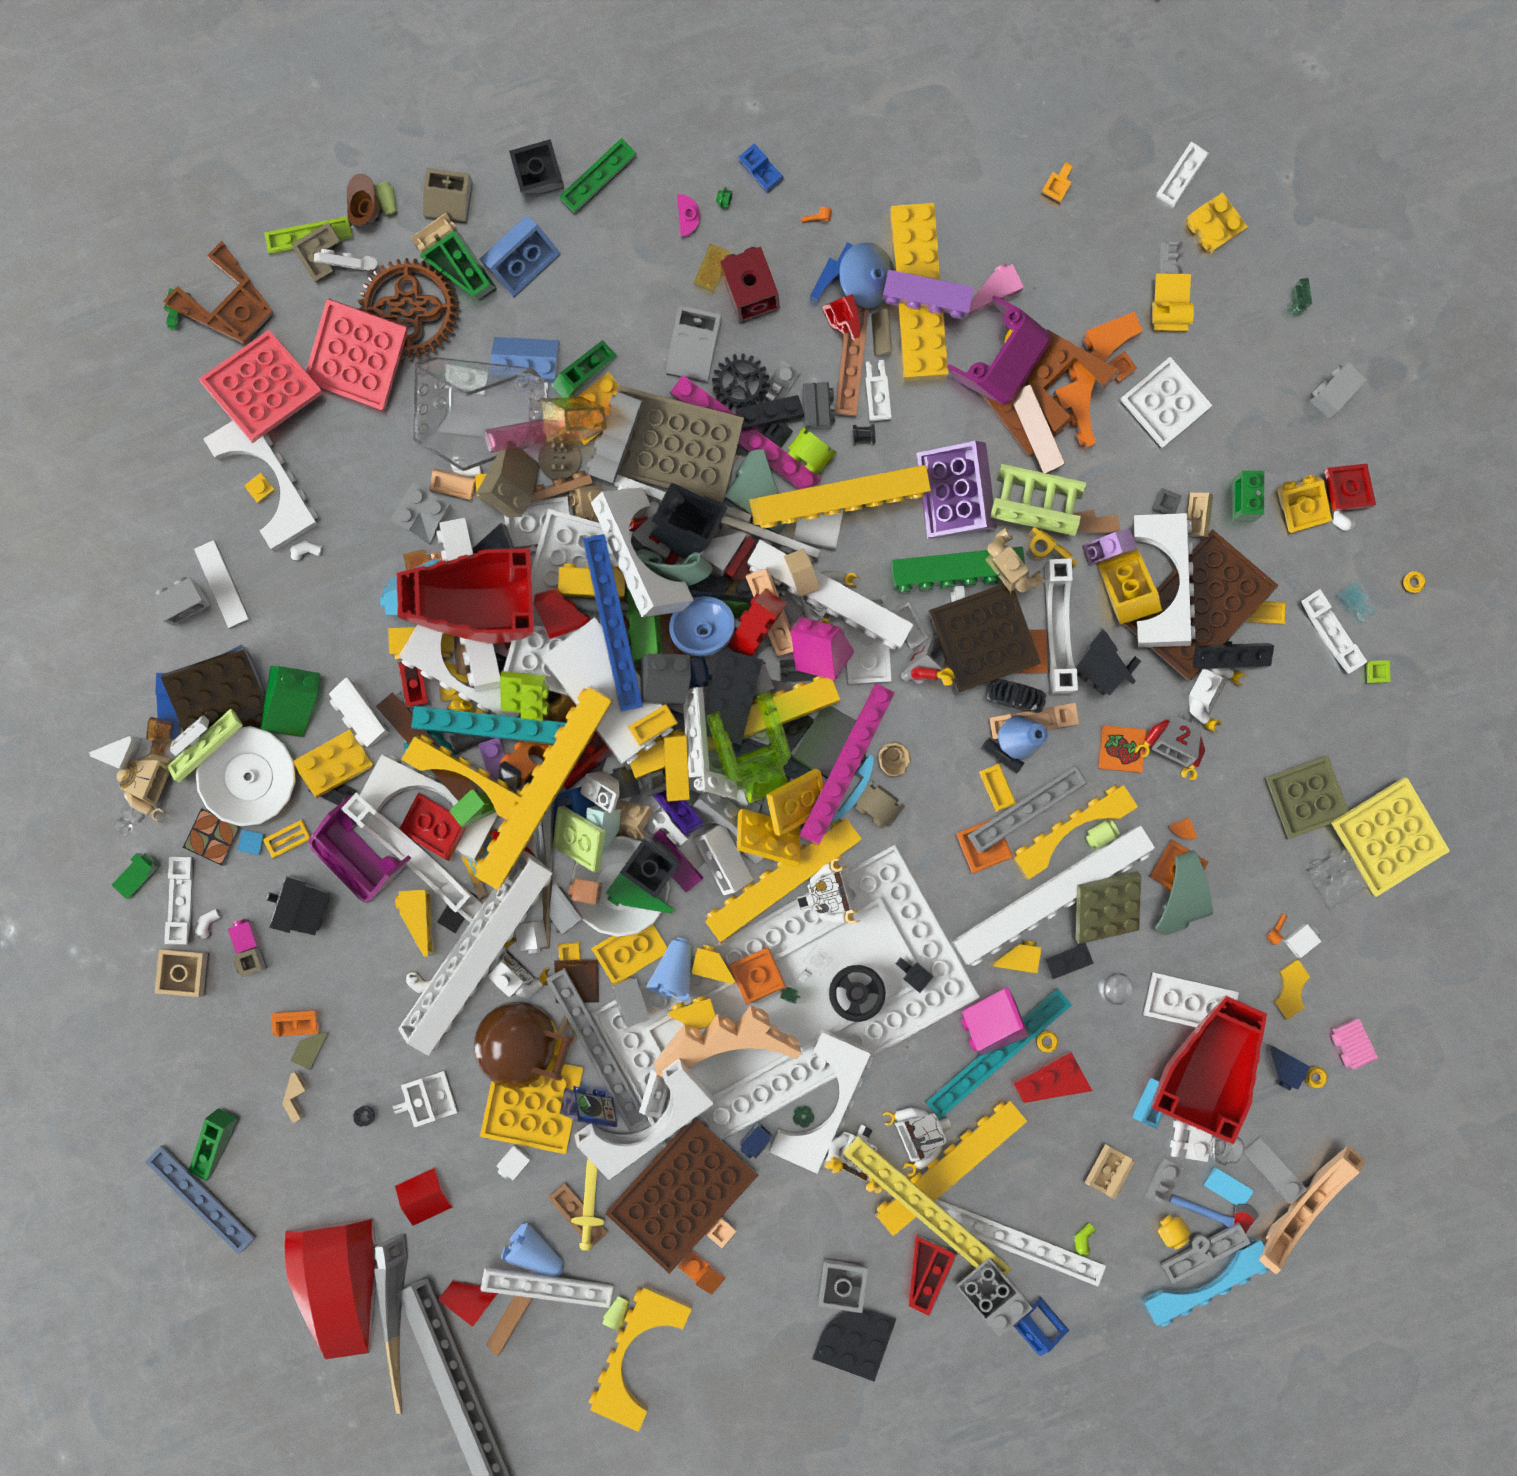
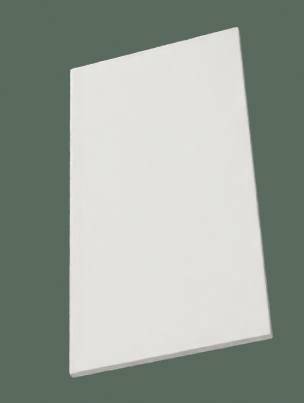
M896 844L841 874L850 909L859 910V912L853 914L854 920H860L859 923L835 924L821 920L819 915H815L813 906L800 910L798 900L795 899L732 934L722 943L718 942L712 945V947L716 948L715 952L720 953L729 970V964L769 947L786 985L785 988L746 1005L736 981H734L733 985L691 974L690 996L687 1001H679L678 996H671L670 999L649 991L650 988H646L648 982L639 986L650 1020L630 1027L624 1026L616 999L590 1013L640 1105L651 1070L655 1071V1060L684 1025L670 1017L668 1011L672 1010V1005L684 1002V1005L693 1003L692 999L698 996L705 995V998L710 997L715 1015L729 1018L735 1024L750 1005L756 1009H763L769 1015L770 1025L777 1026L781 1032L787 1035L795 1036L799 1041L801 1054L797 1059L766 1049L746 1048L730 1050L713 1055L690 1068L691 1072L710 1091L714 1103L706 1112H702L696 1117L722 1141L837 1077L829 1063L813 1052L822 1029L871 1050L870 1057H874L980 998ZM696 955L692 957L691 971L693 968ZM900 957L912 967L916 962L934 976L921 993L903 980L906 973L895 964ZM851 965H863L876 971L882 978L886 990L885 1002L881 1010L873 1018L862 1022L849 1021L839 1016L833 1009L829 999V987L832 979L840 970ZM855 972L848 974V978L852 983L860 982L868 985L872 981V978L864 973ZM838 987L836 992L837 1000L846 1011L850 1007L851 1002L846 996V989ZM855 987L852 989L851 996L853 999L858 1000L863 997L864 992L862 988ZM869 994L866 1002L860 1004L862 1014L873 1008L878 994ZM706 1028L700 1029L701 1033L706 1030ZM670 1089L667 1093L661 1117L665 1113L670 1101ZM646 1115L651 1126L660 1119ZM683 1127L678 1129L672 1137L661 1142L662 1146L665 1148Z

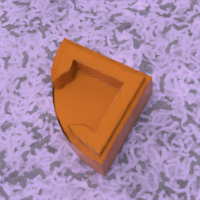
M1190 818L1169 825L1170 830L1180 838H1198Z

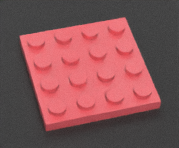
M326 299L306 373L322 389L374 408L385 410L409 327L333 299Z
M270 330L199 378L200 383L251 443L257 441L322 395L321 389Z

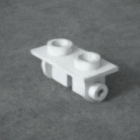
M702 770V777L694 781V787L698 791L738 799L737 781L734 777Z

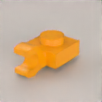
M1065 162L1059 175L1052 172L1042 193L1061 203L1072 183L1067 180V177L1073 165Z

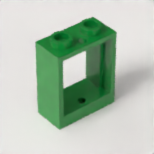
M1242 470L1233 478V521H1256L1264 515V471ZM1257 490H1259V491L1261 492L1260 495H1257V494H1256V491H1257Z

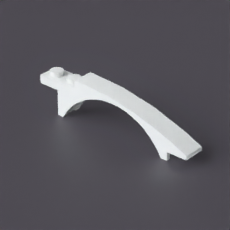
M355 793L342 807V810L357 825L377 839L400 860L409 855L411 859L406 865L423 879L454 912L458 911L466 920L471 922L483 904L406 834L358 793Z

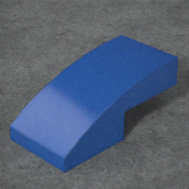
M755 143L738 157L767 193L784 180L783 175L769 162L768 157Z

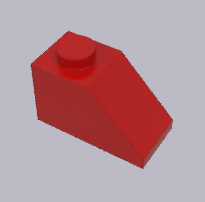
M397 662L406 707L428 703L424 678L421 674L422 670L415 666L411 669L402 662Z

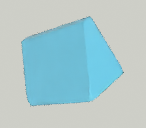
M1151 1078L1132 1117L1157 1129L1163 1113L1152 1109L1159 1081Z
M1215 1166L1203 1184L1235 1205L1245 1204L1254 1192V1190Z

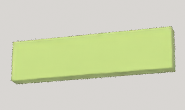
M232 709L226 712L200 736V739L193 746L185 749L167 766L176 782L180 783L243 726L236 712Z

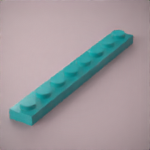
M414 706L411 728L554 745L557 740L554 737L560 726L565 727L566 723Z
M1058 988L1055 989L1022 1018L1029 1037L984 1055H979L925 1103L939 1119L944 1117L1070 1008L1072 1004Z

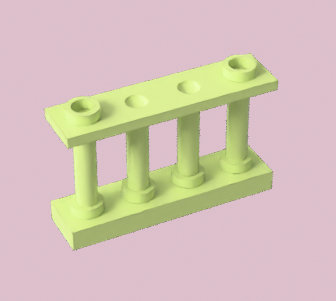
M1001 464L997 480L1004 482L1001 499H994L990 518L1073 536L1076 535L1081 516L1073 515L1076 497L1082 499L1086 482ZM1012 484L1025 486L1022 503L1009 501ZM1034 488L1046 491L1044 508L1031 506ZM1055 493L1068 495L1065 513L1052 510Z

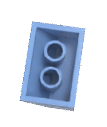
M526 215L479 260L514 297L550 264L560 252L539 225Z
M494 337L491 352V379L495 381L554 383L558 374L559 340Z

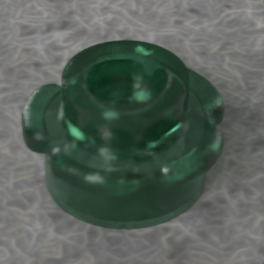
M786 986L785 990H780L782 992L780 999L796 1004L798 998H801L797 995L798 991Z
M808 1106L796 1108L793 1116L794 1123L802 1128L808 1127L814 1121L812 1109Z

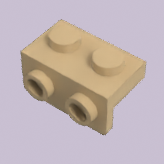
M602 485L582 486L570 490L569 503L572 506L573 516L583 519L589 517L591 521L600 523L591 502L603 491Z
M617 800L615 808L621 809L619 831L616 835H625L632 839H644L647 834L643 828L654 811L650 806Z
M1105 1144L1085 1183L1115 1199L1118 1193H1120L1128 1174L1132 1171L1135 1160Z

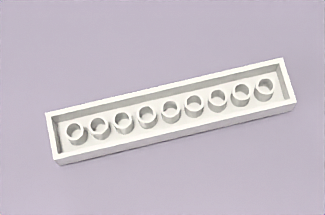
M1135 826L1117 837L1113 842L1096 850L951 942L964 963L975 966L984 960L983 955L986 953H996L1003 948L1002 943L1007 940L1008 942H1013L1022 936L1020 932L1023 930L1031 931L1039 926V920L1042 918L1050 919L1059 913L1058 908L1062 906L1067 908L1076 903L1078 884L1113 877V874L1118 871L1123 873L1133 867L1132 862L1135 860L1143 861L1151 856L1152 853L1150 851L1155 847L1142 826Z
M524 850L503 886L499 890L494 888L398 1028L408 1045L428 1056L437 1049L440 1038L450 1030L453 1019L462 1012L468 997L475 993L478 982L488 974L489 966L493 960L498 959L504 944L511 940L517 925L524 921L530 906L537 902L542 888L550 883L553 873L541 860Z

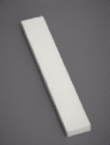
M485 1267L480 1289L485 1292L610 1308L614 1286L612 1284Z

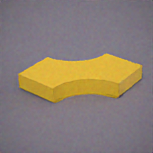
M1298 959L1279 971L1283 986L1280 995L1274 1000V1003L1286 1020L1305 1008L1301 994L1304 984L1311 978Z

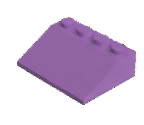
M971 441L917 453L918 466L926 465L931 491L924 492L925 496L922 497L928 538L980 532L997 528L996 519L990 518L994 501L986 443Z

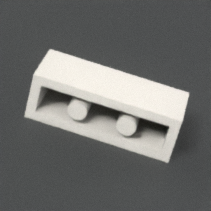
M720 824L711 826L693 838L723 895L735 893L753 881L750 869L744 863L740 851L737 850L730 832L725 826Z

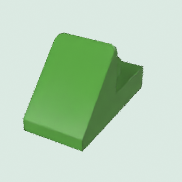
M474 789L470 790L450 809V813L462 828L496 812L488 795L485 792L477 794Z

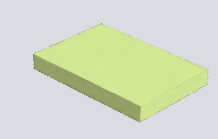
M565 806L558 807L553 847L593 872L600 871L605 830Z

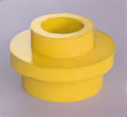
M1412 571L1404 577L1403 584L1407 591L1418 593L1424 589L1426 580L1422 573ZM1412 578L1417 580L1416 586L1411 585Z
M1043 1031L1038 1035L1037 1046L1041 1051L1050 1053L1058 1047L1059 1040L1054 1032ZM1046 1037L1051 1039V1044L1048 1046L1043 1043Z
M1318 1066L1311 1067L1305 1076L1306 1083L1312 1088L1323 1087L1328 1079L1326 1071ZM1313 1074H1319L1318 1081H1313Z

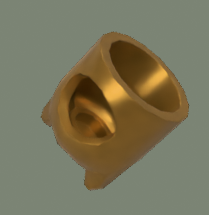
M549 691L548 698H546V702H549V712L544 717L549 721L563 722L566 720L570 709L577 706L569 696Z

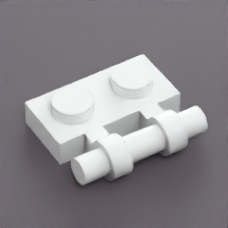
M1174 1120L1173 1127L1175 1128L1174 1139L1171 1140L1170 1147H1172L1171 1156L1180 1157L1181 1149H1186L1185 1158L1208 1162L1212 1135L1179 1120ZM1184 1129L1189 1130L1187 1142H1182Z

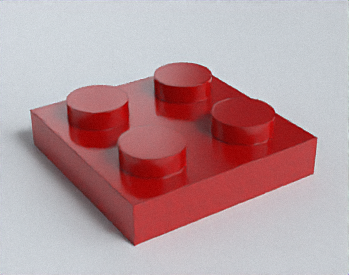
M1368 464L1329 467L1324 470L1333 512L1370 508L1376 505Z

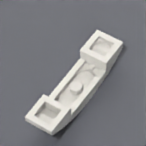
M1321 589L1301 601L1319 635L1348 674L1367 663L1357 645L1353 644L1330 609L1332 606Z
M169 857L168 922L165 925L164 944L187 945L192 913V858Z

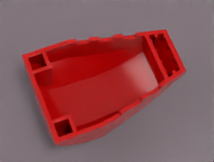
M530 548L485 549L478 551L476 554L468 556L466 554L459 556L457 559L443 560L427 567L424 565L396 573L398 617L438 632L488 644L520 640L534 634Z
M1225 995L1166 1064L1154 1095L1152 1109L1234 1145L1252 1105V1095L1257 1077L1256 1072L1260 1059V1049L1263 1042L1267 1013Z
M373 1218L285 1231L287 1280L302 1316L325 1360L370 1352L372 1318L377 1285L374 1271L377 1264L375 1259L377 1243Z

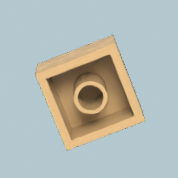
M159 949L155 993L189 997L204 996L208 953Z

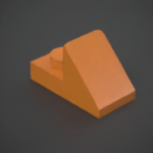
M693 1249L678 1266L680 1270L695 1281V1285L711 1295L726 1278Z

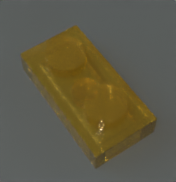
M710 243L695 278L694 285L714 293L722 274L720 261L727 255H730V251Z

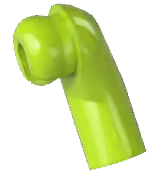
M1090 1223L1075 1236V1250L1083 1257L1090 1254L1091 1249L1089 1248L1088 1238L1096 1232Z

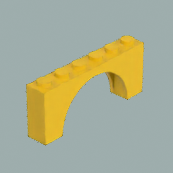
M644 1285L642 1290L637 1289L633 1299L636 1305L633 1310H628L624 1319L627 1322L625 1330L620 1329L615 1342L619 1343L616 1351L611 1349L606 1362L610 1363L607 1371L602 1370L598 1379V1383L601 1384L598 1392L593 1391L588 1402L592 1404L590 1411L638 1432L647 1414L648 1407L639 1402L626 1386L622 1372L624 1353L634 1338L650 1328L673 1326L683 1329L692 1310V1305L647 1285Z

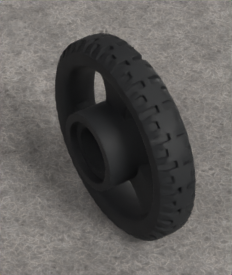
M851 965L843 968L834 976L829 987V999L833 1009L839 1016L849 1021L862 1022L873 1018L878 1014L885 1002L886 990L884 982L876 971L867 966ZM855 972L864 973L870 976L872 981L868 985L860 982L852 983L848 978V974ZM838 987L846 989V996L851 1002L850 1007L846 1011L838 1003L836 995ZM855 987L862 988L864 992L863 997L858 1000L853 999L851 996L852 989ZM869 994H878L873 1008L862 1014L860 1004L866 1002Z

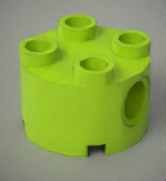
M802 427L796 439L787 447L790 449L788 454L797 461L803 459L807 462L805 467L817 475L818 472L823 473L827 464L838 452L834 449L829 452L830 446L813 433L808 432L806 434L808 430Z

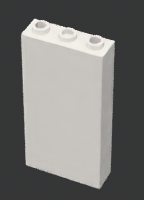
M593 618L541 658L576 706L580 702L577 698L582 689H587L590 686L614 699L596 732L621 764L625 761L627 764H630L639 757L636 754L643 748L647 751L656 744L654 739L660 735L662 737L667 736L673 731V728L670 727L639 746L628 726L662 707V705L642 703V708L620 712L602 626L596 618ZM635 671L636 678H637V683H638V687H639V692H640V696H641V681H640V676H639L638 673Z

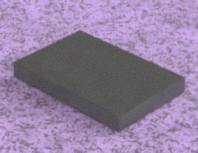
M832 706L821 709L792 759L811 770H821V775L828 779L856 720Z

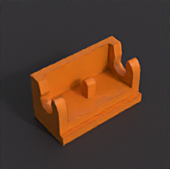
M318 1010L271 1013L272 1033L275 1037L320 1034Z

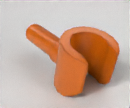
M820 207V214L801 217L802 222L812 220L827 222L831 219L832 210L830 207Z
M1282 914L1275 929L1268 934V940L1274 945L1280 943L1284 938L1279 931L1288 917L1285 914Z

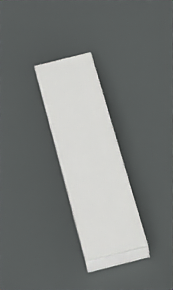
M213 540L195 548L194 551L228 628L250 620L216 542Z
M703 687L688 689L686 702L683 705L689 778L701 777L702 770L710 771Z

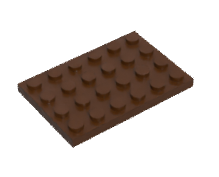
M1213 529L1208 533V537H1205L1192 550V554L1188 555V562H1193V575H1189V583L1194 584V596L1190 597V605H1194L1195 618L1190 619L1191 626H1195V639H1191V646L1150 647L1189 682L1201 670L1193 667L1195 645L1225 644L1278 588L1277 583ZM1177 568L1156 589L1162 611L1124 623V626L1137 637V621L1149 620L1160 615L1174 601L1180 585Z
M695 1117L691 1123L685 1125L605 1214L670 1274L759 1174L701 1120Z

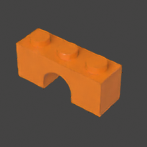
M519 741L513 748L515 751L512 754L508 752L501 759L500 763L506 761L521 770L522 785L537 766L530 760L528 755H536L544 761V752L549 745H553Z

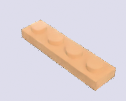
M768 567L746 575L753 596L756 593L761 594L767 589L779 598ZM784 609L768 632L777 657L793 652L791 626Z

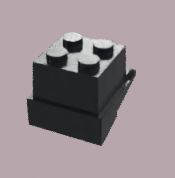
M670 483L651 520L655 525L650 535L686 559L695 552H702L710 545L728 507L707 496H699L681 486Z
M1101 628L1089 643L1090 647L1081 657L1075 668L1078 670L1077 676L1085 682L1088 679L1094 683L1093 688L1104 696L1105 693L1111 695L1125 678L1134 684L1136 681L1132 673L1142 661L1134 656L1129 664L1125 666L1116 653L1118 651L1116 645L1107 632Z
M293 875L285 876L280 894L268 892L266 895V901L276 903L269 928L287 933L293 930L315 935L322 924V912L328 906V893L307 885L306 882Z

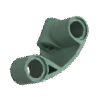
M764 449L753 450L748 453L736 471V479L725 494L729 502L743 508L751 515L749 499L779 493ZM777 521L778 526L768 527L767 529L780 534L786 524Z
M641 549L636 553L644 565L652 572L671 581L686 582L687 587L707 578L713 568L699 553L691 554L683 565H667L658 554L646 549Z
M1195 850L1174 857L1176 871L1172 891L1164 913L1155 927L1164 935L1183 930L1189 926V922L1213 914L1209 886Z

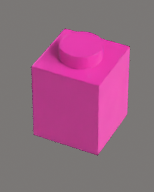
M245 919L233 922V927L228 929L236 954L261 946L252 921L246 922Z

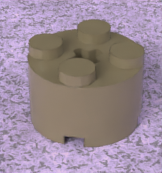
M870 780L856 801L857 805L855 808L863 815L870 814L874 817L873 822L879 827H890L905 808V804L902 803L899 806L897 804L899 801L897 797L880 785L878 787L872 786L875 782Z

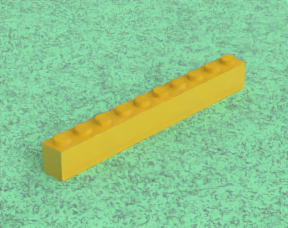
M817 676L813 678L814 682L807 685L805 682L794 685L793 690L786 693L784 690L772 694L773 698L765 700L764 697L754 700L743 739L840 703V697L833 680ZM682 729L671 732L670 735L685 734V731L683 732ZM707 736L708 753L730 745L732 742ZM662 737L654 739L656 744L647 751L643 748L636 753L639 757L630 763L636 780L645 777L646 774L650 775L665 769L664 739Z
M593 686L587 689L583 688L577 698L580 702L576 708L572 707L566 716L568 722L565 727L560 726L554 736L557 739L553 746L549 745L544 752V762L542 765L538 764L532 773V776H534L530 784L526 783L520 793L523 795L519 803L515 802L509 811L512 814L508 822L503 821L498 829V832L501 834L497 840L493 839L487 848L489 854L486 859L481 858L475 868L478 870L475 877L496 890L503 886L614 699Z

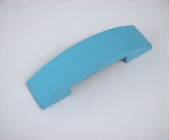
M867 756L855 772V775L861 780L840 809L835 812L830 824L841 818L855 805L870 779L873 756Z

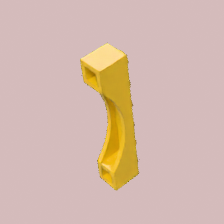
M425 735L413 738L401 760L420 771L445 769L468 777L488 795L497 815L506 820L510 819L512 815L509 813L511 807L515 802L519 803L523 797L520 794L521 790L517 789V791H514L499 778L496 781L489 777L491 773L481 767L477 770L470 766L472 762L461 756L459 759L452 756L450 749L442 745L438 748L432 744L433 740Z
M1115 784L1105 791L1107 793L1105 797L1100 799L1097 796L1088 802L1089 807L1084 811L1079 808L1069 815L1071 819L1063 823L1061 820L1051 827L1053 831L1045 835L1043 832L1033 839L1035 843L1027 847L1025 844L1015 851L1017 855L1013 859L1025 877L1031 879L1046 869L1056 846L1074 828L1096 819H1121L1136 809L1138 806L1125 786L1118 787Z

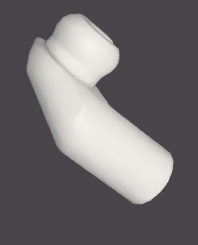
M455 458L451 462V468L454 473L469 477L483 474L481 465L469 467L459 458Z
M1330 504L1333 524L1345 531L1353 529L1355 527V520L1342 514V511L1333 512L1332 504Z
M302 541L292 546L290 557L298 561L306 553L320 556L323 546L309 541Z
M217 909L199 917L195 927V934L200 939L208 938L210 935L208 930L210 923L221 918Z
M410 972L406 976L408 986L417 993H423L431 981H424L415 972Z

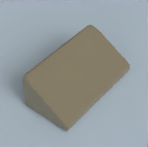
M883 309L871 315L874 355L877 357L890 356L892 353L889 310Z

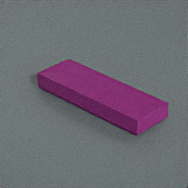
M660 828L653 835L667 844L680 861V865L672 877L685 892H688L703 879V876Z

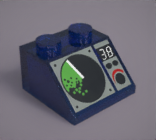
M575 1085L573 1089L565 1088L560 1109L561 1115L584 1123L617 1127L618 1124L613 1097L605 1095L606 1091L593 1089V1092H588L585 1087Z

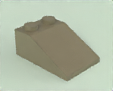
M506 439L480 485L477 494L506 517H522L532 499L539 463L510 439Z

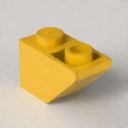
M705 995L693 998V1003L684 1005V1002L671 1006L672 1010L668 1011L669 1016L689 1027H696L699 1030L708 1027L716 1017L710 997L705 998Z

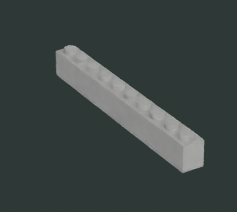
M428 1278L398 1290L397 1294L472 1475L509 1476Z

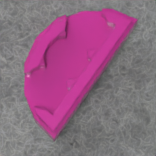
M677 194L681 238L691 235L700 224L701 214L697 203L687 195Z

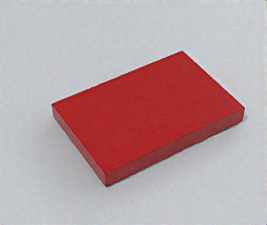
M418 792L399 829L415 842L449 861L467 826L462 828L450 813V810Z

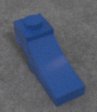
M847 242L838 261L829 258L810 295L811 301L818 304L825 291L839 278L842 258L854 245Z
M156 673L157 739L174 740L181 734V724L161 680V675L165 673Z

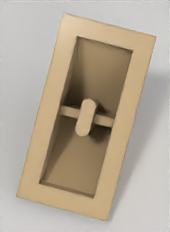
M804 548L784 556L799 597L820 590L813 566Z

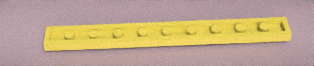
M860 1136L843 1151L847 1158L977 1268L990 1258L1005 1275L1012 1270L1007 1263Z

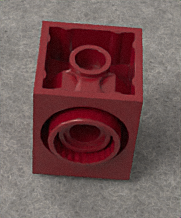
M761 246L758 248H747L738 255H727L720 261L722 275L739 322L780 308L779 294Z

